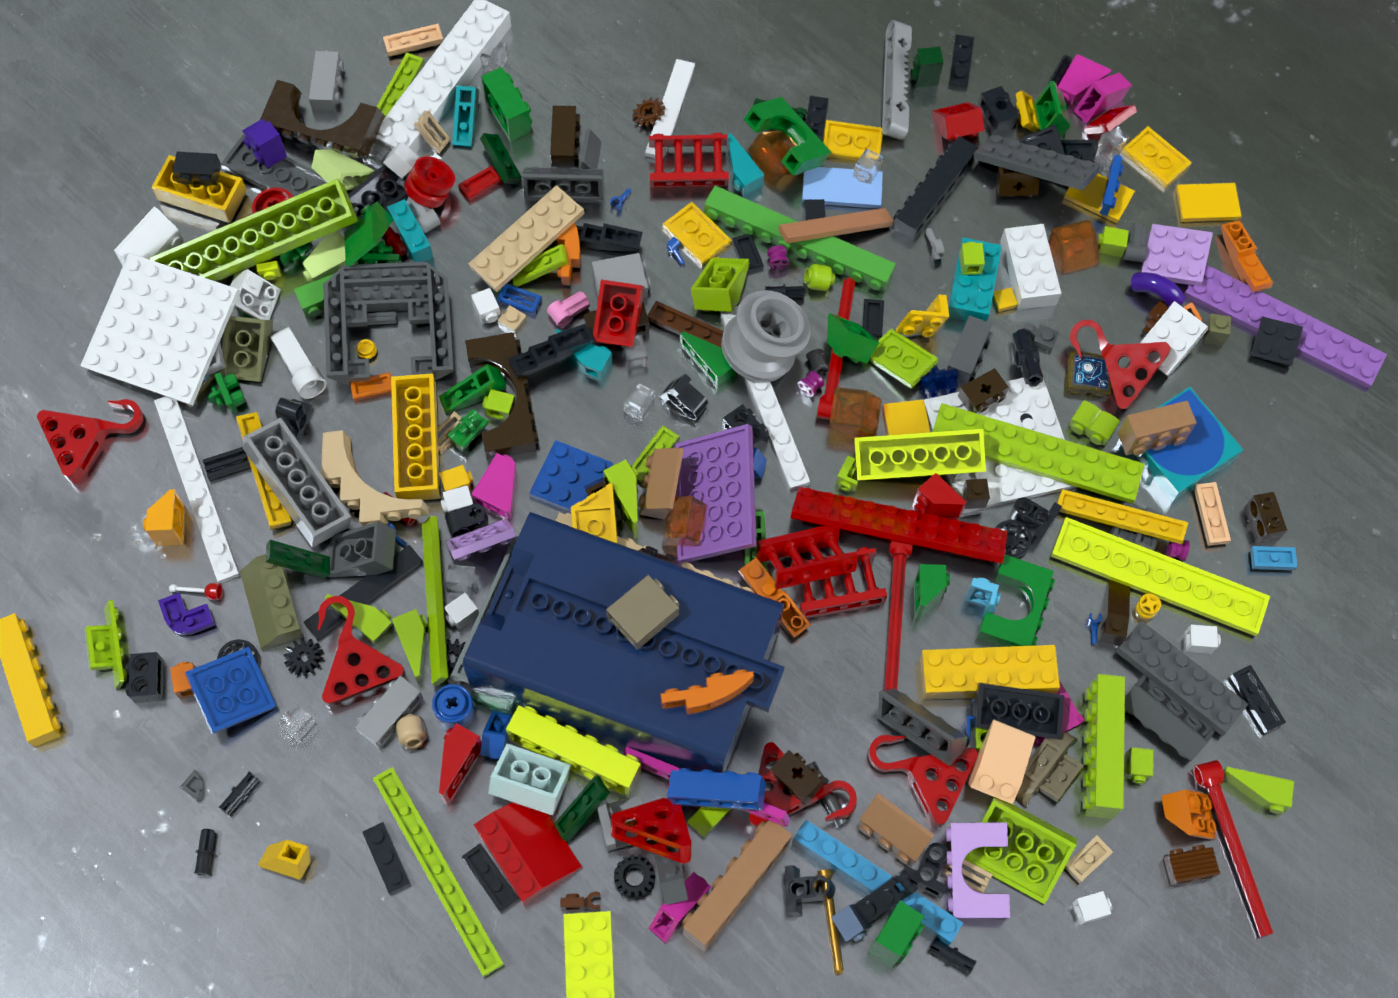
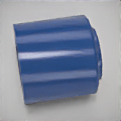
M448 684L441 687L432 699V709L439 725L443 729L448 731L456 723L467 729L473 723L476 709L471 695L465 687L458 684ZM456 700L458 706L456 708L452 706L449 709L448 703Z

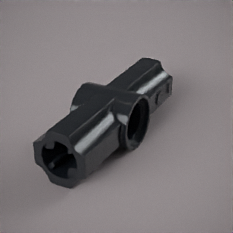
M1019 329L1012 334L1016 365L1018 368H1021L1025 384L1034 387L1043 382L1039 350L1037 347H1034L1030 332L1025 329Z

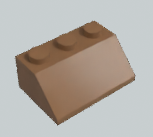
M684 448L654 449L652 454L647 456L645 467L648 468V473L644 475L642 480V487L645 489L644 494L640 495L638 507L641 508L640 515L665 520L673 510Z
M877 793L858 821L859 829L869 837L871 835L879 840L878 844L888 851L891 849L897 854L896 857L906 865L909 863L913 866L934 837L933 833L879 793Z

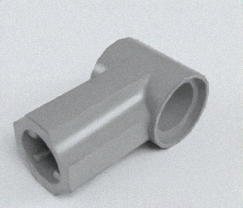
M408 197L406 202L424 233L441 225L433 209L424 207Z

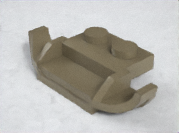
M1066 732L1061 733L1060 740L1045 738L1028 760L1022 784L1017 793L1018 803L1027 808L1034 793L1037 794L1039 791L1057 803L1060 802L1084 770L1083 764L1067 755L1069 747L1078 741L1077 738Z

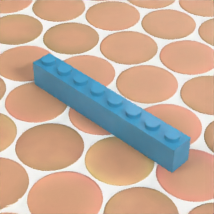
M806 819L793 838L792 845L827 868L833 869V872L867 894L892 877ZM900 882L896 884L900 891L904 889ZM917 892L902 900V902L924 915L921 922L925 926L922 931L948 946L952 943L963 922Z

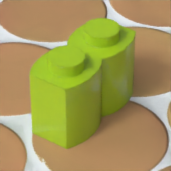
M1083 400L1072 417L1069 426L1076 434L1088 436L1094 444L1106 446L1118 427L1120 420L1110 413L1102 411L1094 404Z

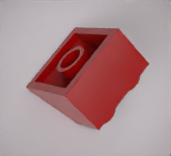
M970 102L932 110L941 136L948 139V141H955L958 136H977L978 132L984 131L982 108Z
M935 473L918 488L912 505L915 511L922 514H934L939 517L958 520L964 510L966 501Z

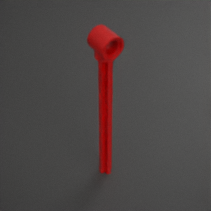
M852 278L844 279L838 311V316L848 320L850 319L856 282ZM833 352L831 353L825 394L819 399L816 418L837 421L840 407L837 392L843 357H839Z
M890 540L889 554L893 558L884 690L898 689L906 559L911 556L913 544Z
M1218 760L1194 765L1193 771L1196 782L1204 790H1208L1259 936L1264 937L1273 934L1220 786L1224 781L1223 768Z

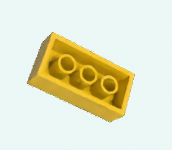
M169 155L152 185V190L157 200L231 223L247 192L242 178L220 171L218 185L203 186L201 184L184 185L177 183L173 174L175 157Z

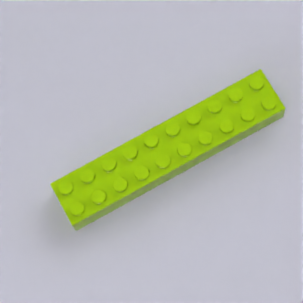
M335 179L155 255L150 260L217 282L358 222L344 184L339 179Z

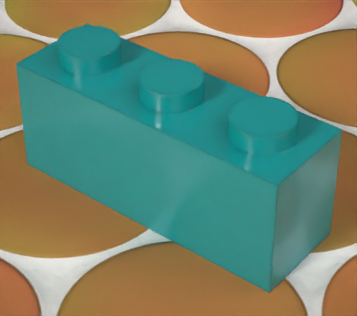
M404 199L388 206V214L394 219L392 224L400 235L401 241L407 247V252L412 261L424 262L433 258L431 245L406 200Z

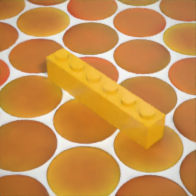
M14 613L0 619V659L26 740L33 747L60 737L58 729L61 728L57 716L53 715L54 703L51 697L46 694L45 689H48L46 680L39 673L41 664L32 652L35 650L34 643L26 634V631L29 630L24 618L20 619Z

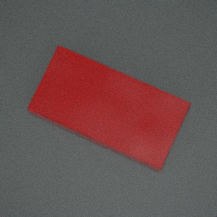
M489 166L458 184V187L470 202L502 184V179L494 168Z

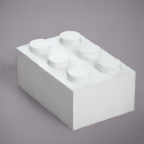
M1174 301L1141 343L1167 342L1170 345L1171 352L1158 369L1169 377L1206 333L1208 326ZM1157 352L1150 353L1148 356L1149 362L1157 363L1160 360V354Z

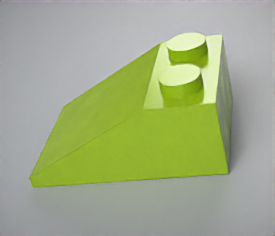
M712 257L691 287L694 309L732 312L740 300L750 263L749 259Z
M625 459L603 470V475L607 485L613 484L614 501L635 539L638 537L636 488L638 473L635 467L629 465Z

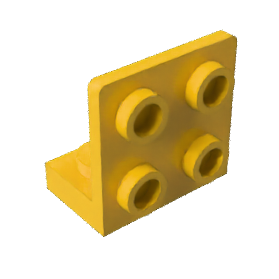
M939 294L926 311H909L896 328V333H902L907 336L913 334L924 337L934 336L949 318L947 296Z

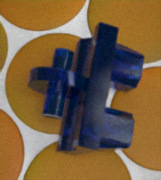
M937 365L933 366L931 372L921 377V386L919 387L921 394L926 393L928 398L938 397L939 389L945 388L947 394L956 393L958 390L957 369L946 371V369L939 370Z

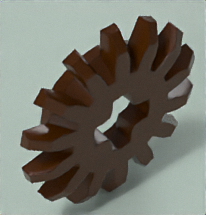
M649 98V101L642 100L643 103L641 105H636L638 109L633 110L636 113L632 115V118L636 119L634 122L639 123V126L645 124L648 127L651 121L655 125L654 120L660 121L661 117L659 116L665 115L664 110L666 107L662 106L663 101L658 103L659 98H656L655 101H652V98ZM647 110H648V111H651V110H652L653 114H652V115H650V114L647 115V114H646V111H647Z

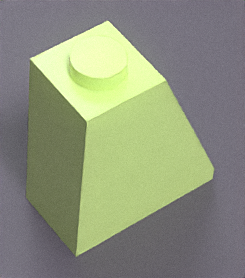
M332 149L315 150L311 168L327 182L339 179L344 184L346 190H354L374 173L373 169Z
M339 230L325 235L303 262L305 268L303 275L308 283L332 275L343 265H346L345 242Z

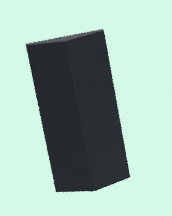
M384 164L348 194L356 216L359 217L361 215L360 211L368 204L372 206L378 202L388 213V206L401 200H406L409 197L404 186L407 178L405 176L403 178L399 177Z
M978 683L973 702L974 728L989 730L994 719L1037 737L1060 740L1064 695Z

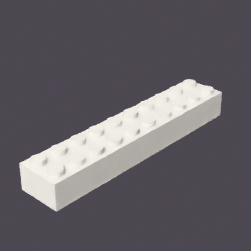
M474 0L384 118L374 141L375 149L388 155L401 141L415 154L418 153L426 140L415 128L414 123L419 122L418 118L423 116V111H429L438 123L441 122L455 103L456 86H467L510 29L509 11L486 0ZM426 120L430 127L434 129L432 125L428 122V120Z

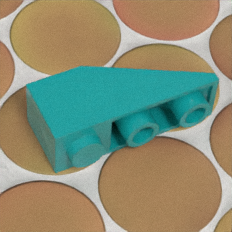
M558 329L555 330V334H556V333H559V332H562L561 330H558ZM590 344L569 356L583 374L602 381L612 363V352L604 346H596L594 344Z

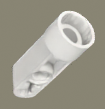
M287 327L271 335L270 338L293 376L292 383L299 395L304 399H310L322 393L326 388V381L319 369L312 366L290 328Z

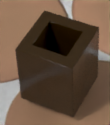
M987 478L965 481L962 489L963 499L966 501L965 509L986 508L990 499Z

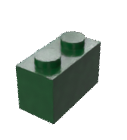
M940 46L917 49L916 57H913V68L910 70L911 80H914L916 88L939 84L944 63Z

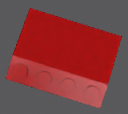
M512 802L473 824L524 906L583 868L567 842L561 838L554 822L547 813Z

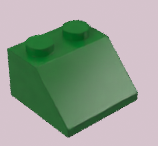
M1050 81L1034 103L1040 130L1056 125L1059 136L1063 137L1071 127V120L1068 117L1067 104L1063 93L1055 81Z
M829 313L827 343L833 348L832 352L839 357L845 355L856 363L859 361L868 363L879 342L860 324Z
M919 565L914 579L915 620H920L941 600L943 593H946L947 586L950 585V573H946V565Z

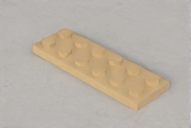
M556 185L469 262L468 265L497 292L584 215V209Z

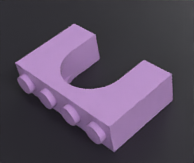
M1007 822L951 823V828H946L947 842H951L952 850L947 851V865H952V874H948V889H953V898H948L949 912H953L955 918H1010L1009 893L978 892L966 883L962 875L963 860L971 850L978 847L1008 846Z

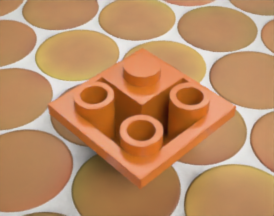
M1181 790L1161 795L1166 819L1189 836L1211 840L1216 839V824L1212 819V803L1208 794Z

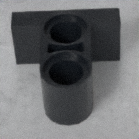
M684 374L671 381L659 397L665 402L670 400L685 415L696 420L709 402L689 383L692 379L687 374Z
M282 397L276 405L275 414L277 419L281 418L298 441L313 407L311 404L296 399L289 400Z
M1021 497L1015 501L1011 510V517L1013 520L1023 523L1029 530L1035 533L1031 543L1038 546L1062 506L1054 502L1051 509L1047 510L1032 500ZM1018 508H1024L1026 513L1020 512ZM1037 518H1040V519H1042L1045 523H1044V524H1041V523L1037 522L1036 519H1037Z
M937 842L930 844L924 852L917 870L906 865L904 867L911 883H915L917 887L940 898L943 897L948 885L937 881L947 856L945 846ZM930 851H938L941 858L934 860L930 856ZM921 871H928L932 879L929 881L924 880L921 877Z
M794 865L785 866L787 913L792 916L803 915L802 902L829 900L834 896L836 891L835 885L826 877H800L799 868ZM825 882L827 889L825 892L819 893V886ZM800 885H804V892L797 896V888Z

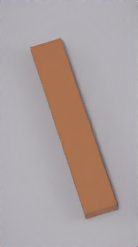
M886 208L781 224L778 231L787 244L891 227L894 220Z

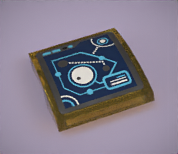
M1077 351L1069 352L1066 389L1083 395L1090 392L1105 398L1110 396L1111 381L1105 359L1102 355L1081 352V359Z

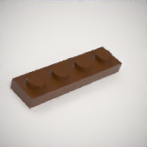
M655 301L647 315L650 322L678 335L684 331L721 347L723 330L661 302Z

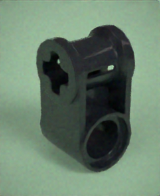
M472 504L447 513L445 520L450 535L454 538L486 526L488 516L483 506Z

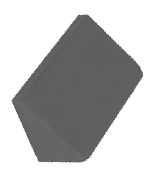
M587 129L585 133L580 161L581 169L597 168L602 143L590 129Z

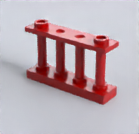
M716 132L711 135L664 136L663 134H654L649 136V147H655V172L650 173V188L728 186L729 171L722 170L721 146H727V134ZM694 146L695 171L685 172L683 171L682 147ZM702 146H714L713 172L703 171ZM663 147H674V172L665 173L663 171Z
M821 526L757 541L756 558L759 562L770 560L776 569V590L855 572L858 554L856 552L844 554L838 545L840 529L830 526ZM830 547L836 557L825 559L819 549ZM810 551L816 561L805 564L799 553ZM790 556L796 566L785 568L779 558Z
M863 547L855 551L858 554L857 562H862L868 586L865 592L858 593V591H855L851 572L843 574L847 593L843 596L834 595L830 577L822 579L826 597L821 600L813 598L810 582L803 583L801 586L805 601L800 604L799 608L805 617L885 603L887 599L886 588L879 589V587H876L870 560L875 558L876 548L869 549V547ZM833 555V556H827V557H824V558H825V559H828V558H832V557H836V556ZM802 558L805 564L816 561L815 559L807 560Z

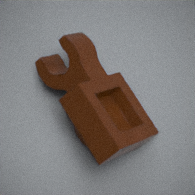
M1159 301L1146 316L1149 321L1145 324L1146 326L1143 328V331L1148 334L1169 307Z
M594 891L586 898L579 897V894H566V898H560L561 911H584L585 909L598 911L601 909V906L593 905L591 901L595 897H601V894Z

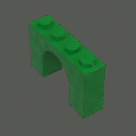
M782 96L753 105L744 118V121L755 133L776 129L787 134L794 141L796 146L790 148L781 161L793 176L822 166L831 153Z
M1004 555L1003 563L999 565L995 581L1018 588L1024 592L1030 601L1031 611L1027 617L1020 620H1010L986 612L977 638L1001 647L1036 646L1038 637L1035 636L1036 629H1041L1044 620L1040 616L1042 610L1046 611L1049 603V598H1046L1048 591H1052L1055 579L1052 578L1054 571Z

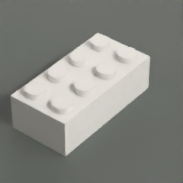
M1044 224L1005 228L1000 242L1012 290L1018 303L1017 310L1057 305L1061 296V290Z

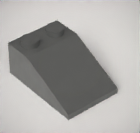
M376 521L331 537L328 577L377 575L393 570L396 530Z

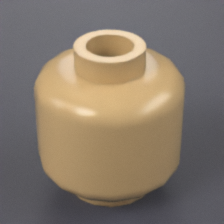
M407 714L396 724L398 741L406 748H418L427 738L425 722L420 716Z

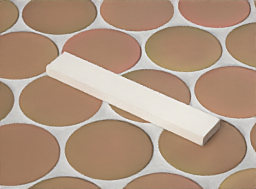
M676 59L663 98L662 106L666 107L664 110L665 115L659 116L661 117L660 121H655L651 136L654 134L673 135L695 69V63ZM648 142L645 156L655 159V147H649ZM663 147V161L665 159L668 147Z

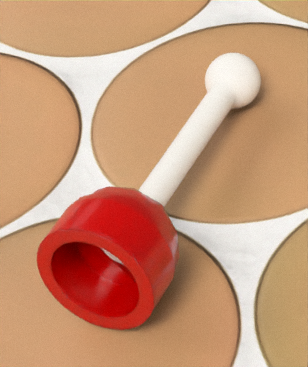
M210 583L205 588L178 587L175 584L169 586V591L172 593L176 591L205 593L206 597L211 600H220L223 590L221 583Z

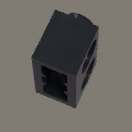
M742 404L723 417L722 427L725 430L746 424L752 426V433L758 436V438L753 439V447L759 449L768 443L769 431L767 427L756 420V416L750 408L747 409ZM742 419L745 423L740 424L736 420Z
M157 652L130 654V661L126 664V671L129 675V683H126V695L134 703L162 701V657ZM148 663L145 670L139 671L141 665ZM142 685H148L145 691L139 692Z

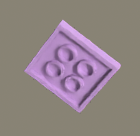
M1152 224L1141 272L1156 273L1175 283L1202 286L1213 232Z
M505 518L445 542L453 559L464 560L471 557L470 553L478 550L482 553L492 549L491 546L494 544H507L512 541L513 537H516L514 528Z

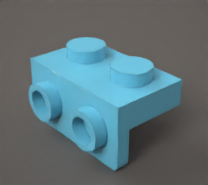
M973 578L965 600L985 606L983 617L986 612L994 613L1001 596L1000 593H997L999 585L990 583L985 578Z

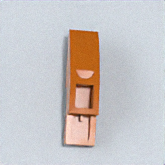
M1241 221L1222 224L1221 230L1224 242L1241 282H1247L1252 292L1271 288L1273 281L1255 254L1257 247Z
M575 223L556 239L558 245L563 244L566 247L569 264L558 268V277H561L562 285L570 286L572 267L580 268L581 264L579 236Z
M754 558L738 571L754 593L784 603L780 626L791 637L795 638L811 625L785 590L775 589V581L757 558Z
M737 670L730 675H724L723 673L712 674L709 678H706V687L704 688L701 685L689 687L688 690L679 691V689H668L665 693H661L662 709L685 706L686 714L689 715L715 708L733 699L751 685L754 677L753 671Z

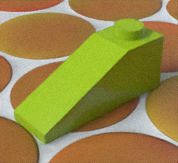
M327 594L325 600L333 595ZM349 600L355 609L353 626L375 644L392 626L390 621L392 617L384 609L379 611L376 607ZM331 604L335 610L347 619L348 611L343 604Z
M417 609L392 618V621L417 683L422 682L427 637L424 628L428 624L424 615L419 616Z
M1231 767L1223 769L1224 780L1261 807L1270 809V812L1282 814L1292 807L1294 781Z

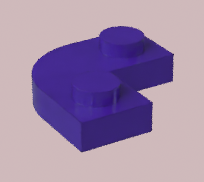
M180 593L158 600L166 624L177 634L190 635L215 626L207 603L186 611Z

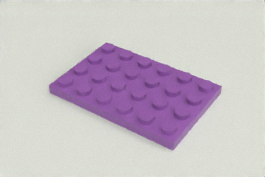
M746 424L676 443V448H684L676 490L678 560L691 562L755 547L756 519L752 426Z

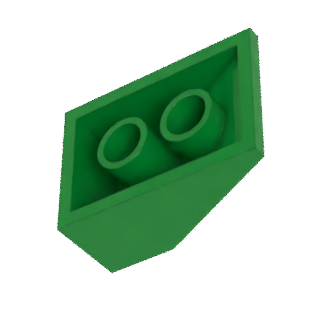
M378 202L372 206L366 205L360 211L361 215L357 217L358 222L349 225L344 231L345 258L348 267L377 245L394 220Z

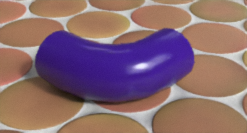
M1136 272L1131 278L1133 291L1155 294L1168 307L1174 301L1179 305H1182L1185 301V295L1173 281L1162 275Z

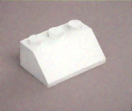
M153 207L114 251L123 266L128 253L150 260L155 255L179 246L183 238L178 228L156 207Z

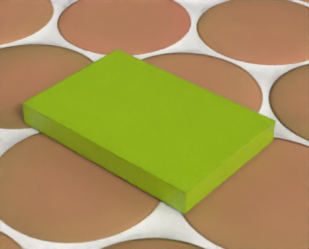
M892 328L878 340L879 344L869 359V362L911 389L938 363L936 356L903 335L896 333Z

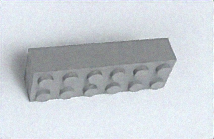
M281 418L243 436V450L311 547L349 528L350 514Z

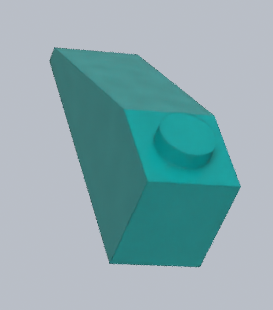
M456 86L452 145L472 147L479 102V89L476 87Z
M732 133L728 134L727 148L733 180L732 184L737 191L746 196L763 186L764 174Z

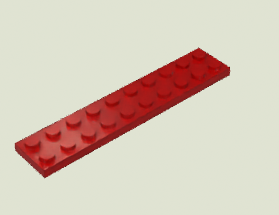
M798 487L790 517L792 519L997 563H1003L1007 539V531L981 526L976 523H967L957 519L939 517L934 514H922L915 510H906L892 505L878 504L873 501L859 500L811 488Z

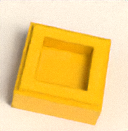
M1012 287L994 291L993 301L998 312L1017 308L1018 303Z

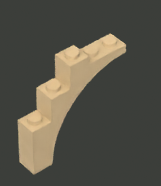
M343 430L323 433L321 475L330 488H340V501L348 509H360L359 523L365 526L379 521L388 526V520L399 521L401 518L408 517L418 519L421 516L429 515V507L422 499L405 500L394 498L377 492L362 480L355 467L351 450V438Z

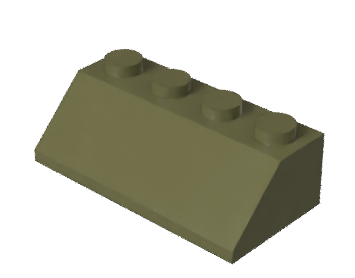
M266 554L257 556L240 570L260 648L265 650L302 638L304 633L285 567L267 563Z

